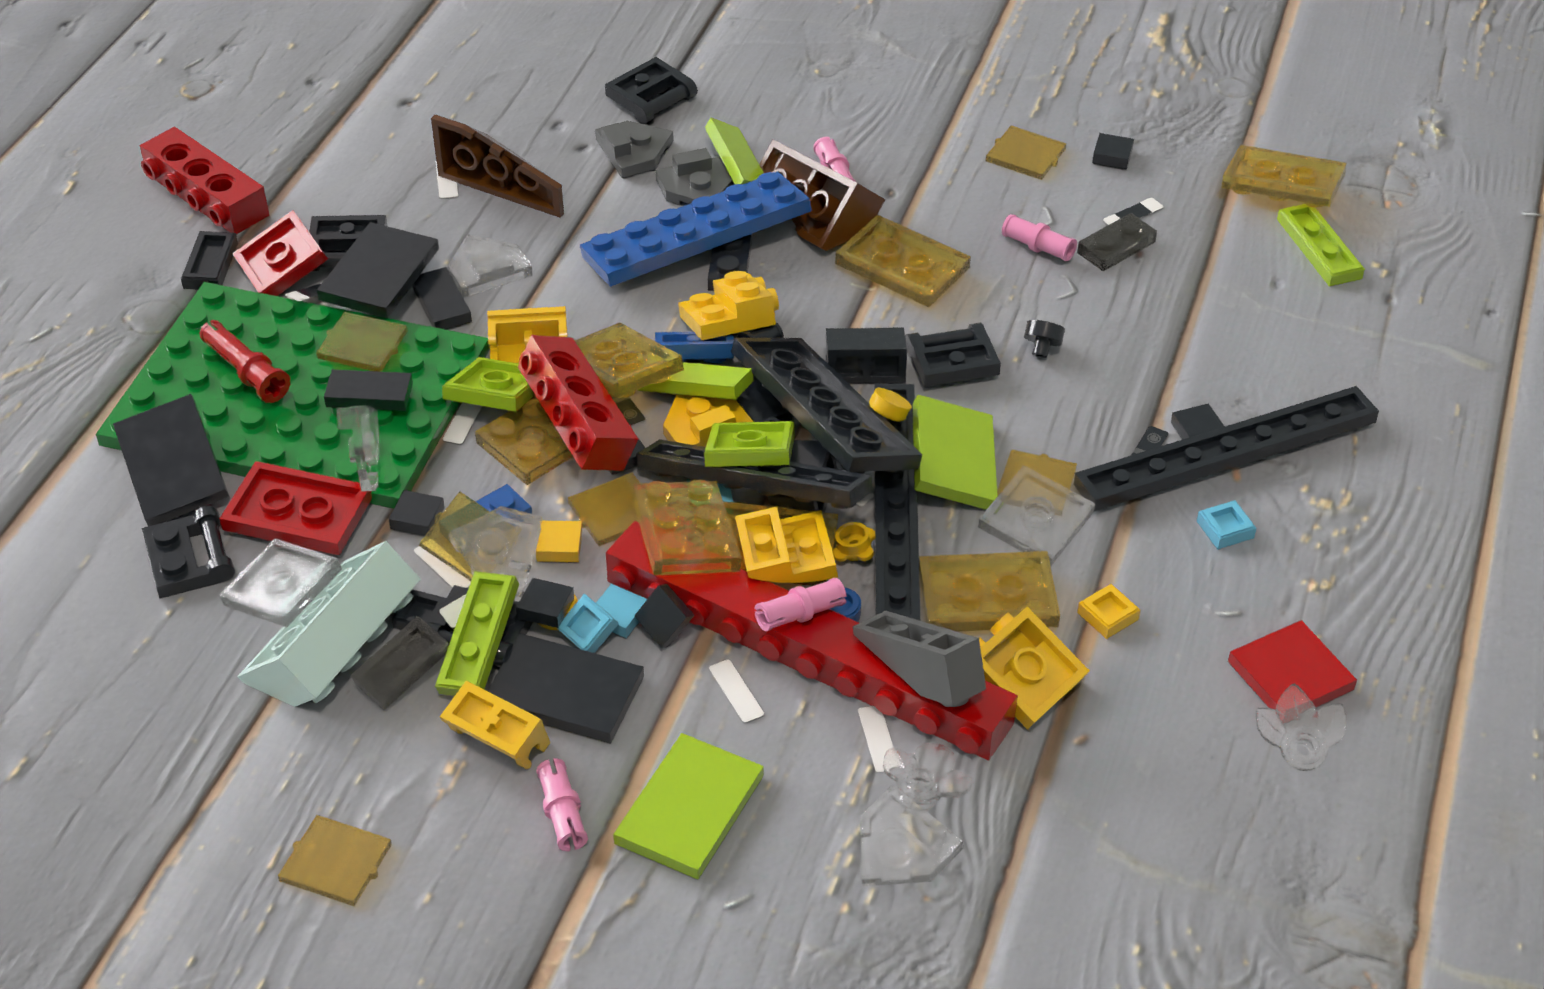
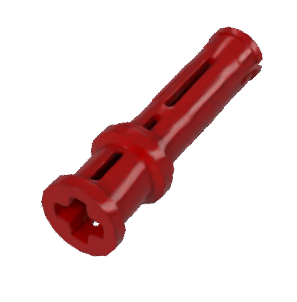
M217 320L210 321L211 325L217 330H214L207 322L202 326L200 330L201 340L237 369L240 381L247 386L254 387L260 399L266 403H273L285 396L291 385L290 377L284 370L274 368L268 356L262 352L251 351Z

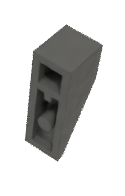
M889 611L877 614L852 627L854 636L923 697L940 702L946 707H957L966 704L970 697L986 689L980 642L977 637Z

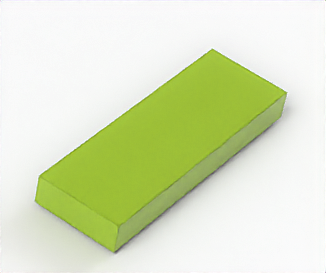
M711 117L705 126L706 132L734 184H745L756 180L761 174H764L740 129Z
M1312 202L1279 209L1278 222L1329 287L1363 279L1365 268Z
M647 359L629 376L630 388L638 391L736 400L754 381L752 368Z
M474 571L435 684L439 694L455 696L466 680L485 689L519 587L516 576Z

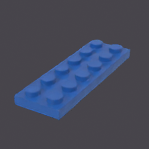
M778 171L767 172L748 183L731 185L721 193L710 197L696 198L691 204L683 207L663 210L656 217L645 221L631 222L625 228L609 234H598L590 241L580 244L582 258L611 287L811 212L810 198Z

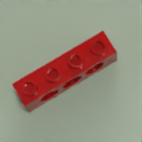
M175 126L139 145L143 158L141 167L145 175L166 187L172 195H177L186 201L193 210H199L209 217L216 226H222L227 231L237 235L270 216L264 186Z
M531 335L525 351L520 356L518 368L581 470L624 471L639 438L574 339L571 337Z

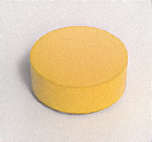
M876 388L869 400V404L875 412L897 422L904 421L912 408L905 398L885 388Z

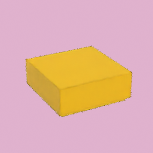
M539 520L536 544L537 562H579L582 521Z
M1109 584L1079 602L1077 613L1103 637L1108 639L1138 621L1141 610L1116 587Z

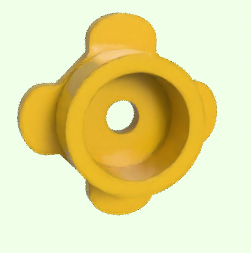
M849 522L840 526L834 533L836 548L832 552L836 561H868L874 556L871 544L875 539V531L872 528L866 527L859 522Z

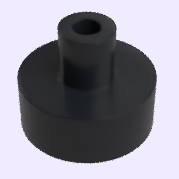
M1028 320L1024 338L1034 342L1032 355L1047 358L1050 346L1062 345L1065 328L1048 321Z

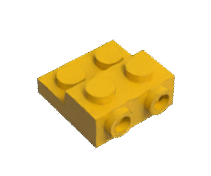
M744 271L729 272L724 275V278L713 280L714 295L699 293L692 295L688 301L678 302L681 319L701 340L776 325L775 311L779 309L776 290L773 287L766 289L764 279L761 276L754 278Z
M1028 606L1015 617L1009 612L1006 613L989 630L994 636L987 642L979 637L985 680L1018 695L1015 717L1027 730L1090 672Z

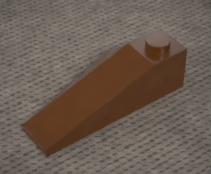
M436 114L431 118L438 176L559 218L564 215L563 193L560 183L490 135L466 124Z
M774 139L759 163L764 173L778 171L810 198L812 211L791 220L795 224V230L800 237L825 251L867 233L886 200L859 183Z

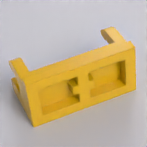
M566 306L487 311L490 359L519 364L520 356L525 351L531 335L568 337Z
M467 680L440 715L441 720L447 723L451 730L458 734L466 733L515 759L517 765L525 769H530L532 766L531 760H529L531 749L535 747L544 752L551 743L540 718Z

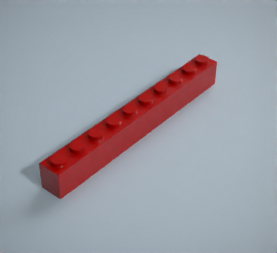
M635 520L605 552L607 581L646 599L649 598L658 585L668 584L695 615L690 620V623L701 625L722 635L730 642L739 643L760 653L768 660L782 663L807 678L816 679L833 687L847 697H854L864 703L875 706L881 713L901 719L917 727L923 733L935 735L956 745L966 753L975 754L989 761L1014 725L1018 695L985 680L986 689L970 697L969 701L961 706L946 707L940 702L923 697L854 636L852 627L859 624V622L830 609L815 613L813 618L806 622L800 623L795 620L774 627L769 631L762 630L756 620L755 612L757 610L755 605L788 595V590L769 581L749 578L747 571Z

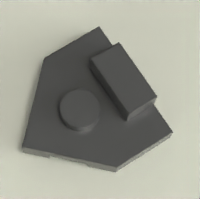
M628 120L595 129L597 142L621 178L654 170L659 164L660 156L664 150L669 149L674 141L672 130Z
M707 148L672 154L671 167L655 170L656 181L666 201L681 205L682 202L691 204L696 198L710 197L725 191L731 185H735L720 156L712 158Z

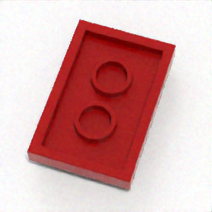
M255 461L219 519L224 531L340 556L372 500V488L368 484Z

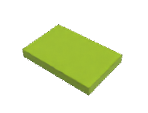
M918 394L913 402L914 447L922 454L919 468L914 469L915 490L992 511L998 502L993 415Z
M681 733L614 832V844L699 880L762 780L764 766Z

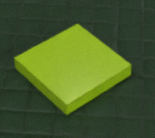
M478 357L442 386V396L445 400L515 412L534 397L535 394L520 372L518 363Z
M794 422L714 423L704 452L705 467L789 465L795 438Z

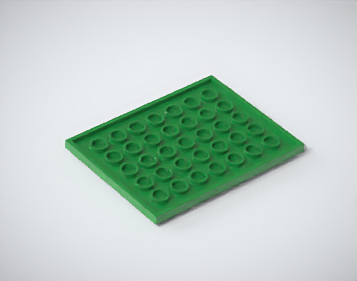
M204 282L99 428L96 437L99 446L121 450L113 423L192 394L221 472L246 477L255 461L368 484L372 488V500L369 504L394 509L403 491H412L461 403L443 399L442 386L478 357L486 358L490 351V345H488V338ZM211 320H217L251 351L262 352L268 356L274 368L284 370L290 377L291 385L285 396L273 403H266L260 399L254 387L247 386L240 381L237 369L201 340L200 330L202 326L207 322L209 326L217 330L210 323ZM331 370L412 373L413 385L406 411L326 407L324 394Z

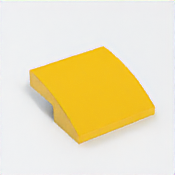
M777 507L735 516L749 578L778 583H803L838 578L837 567L821 510L784 519L779 518Z

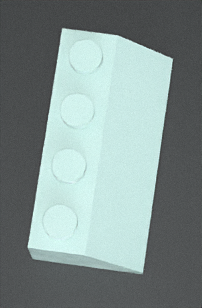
M387 541L344 560L237 677L244 684L294 707L311 700L314 703H318L335 687V684L332 682L334 677L340 671L343 673L350 669L361 658L362 654L358 650L366 641L369 643L375 640L384 632L388 626L384 620L392 612L396 613V611L404 608L411 601L413 595L410 591L421 578Z

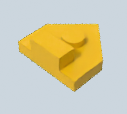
M677 394L664 421L663 435L668 441L706 447L714 423L753 422V420L736 400Z

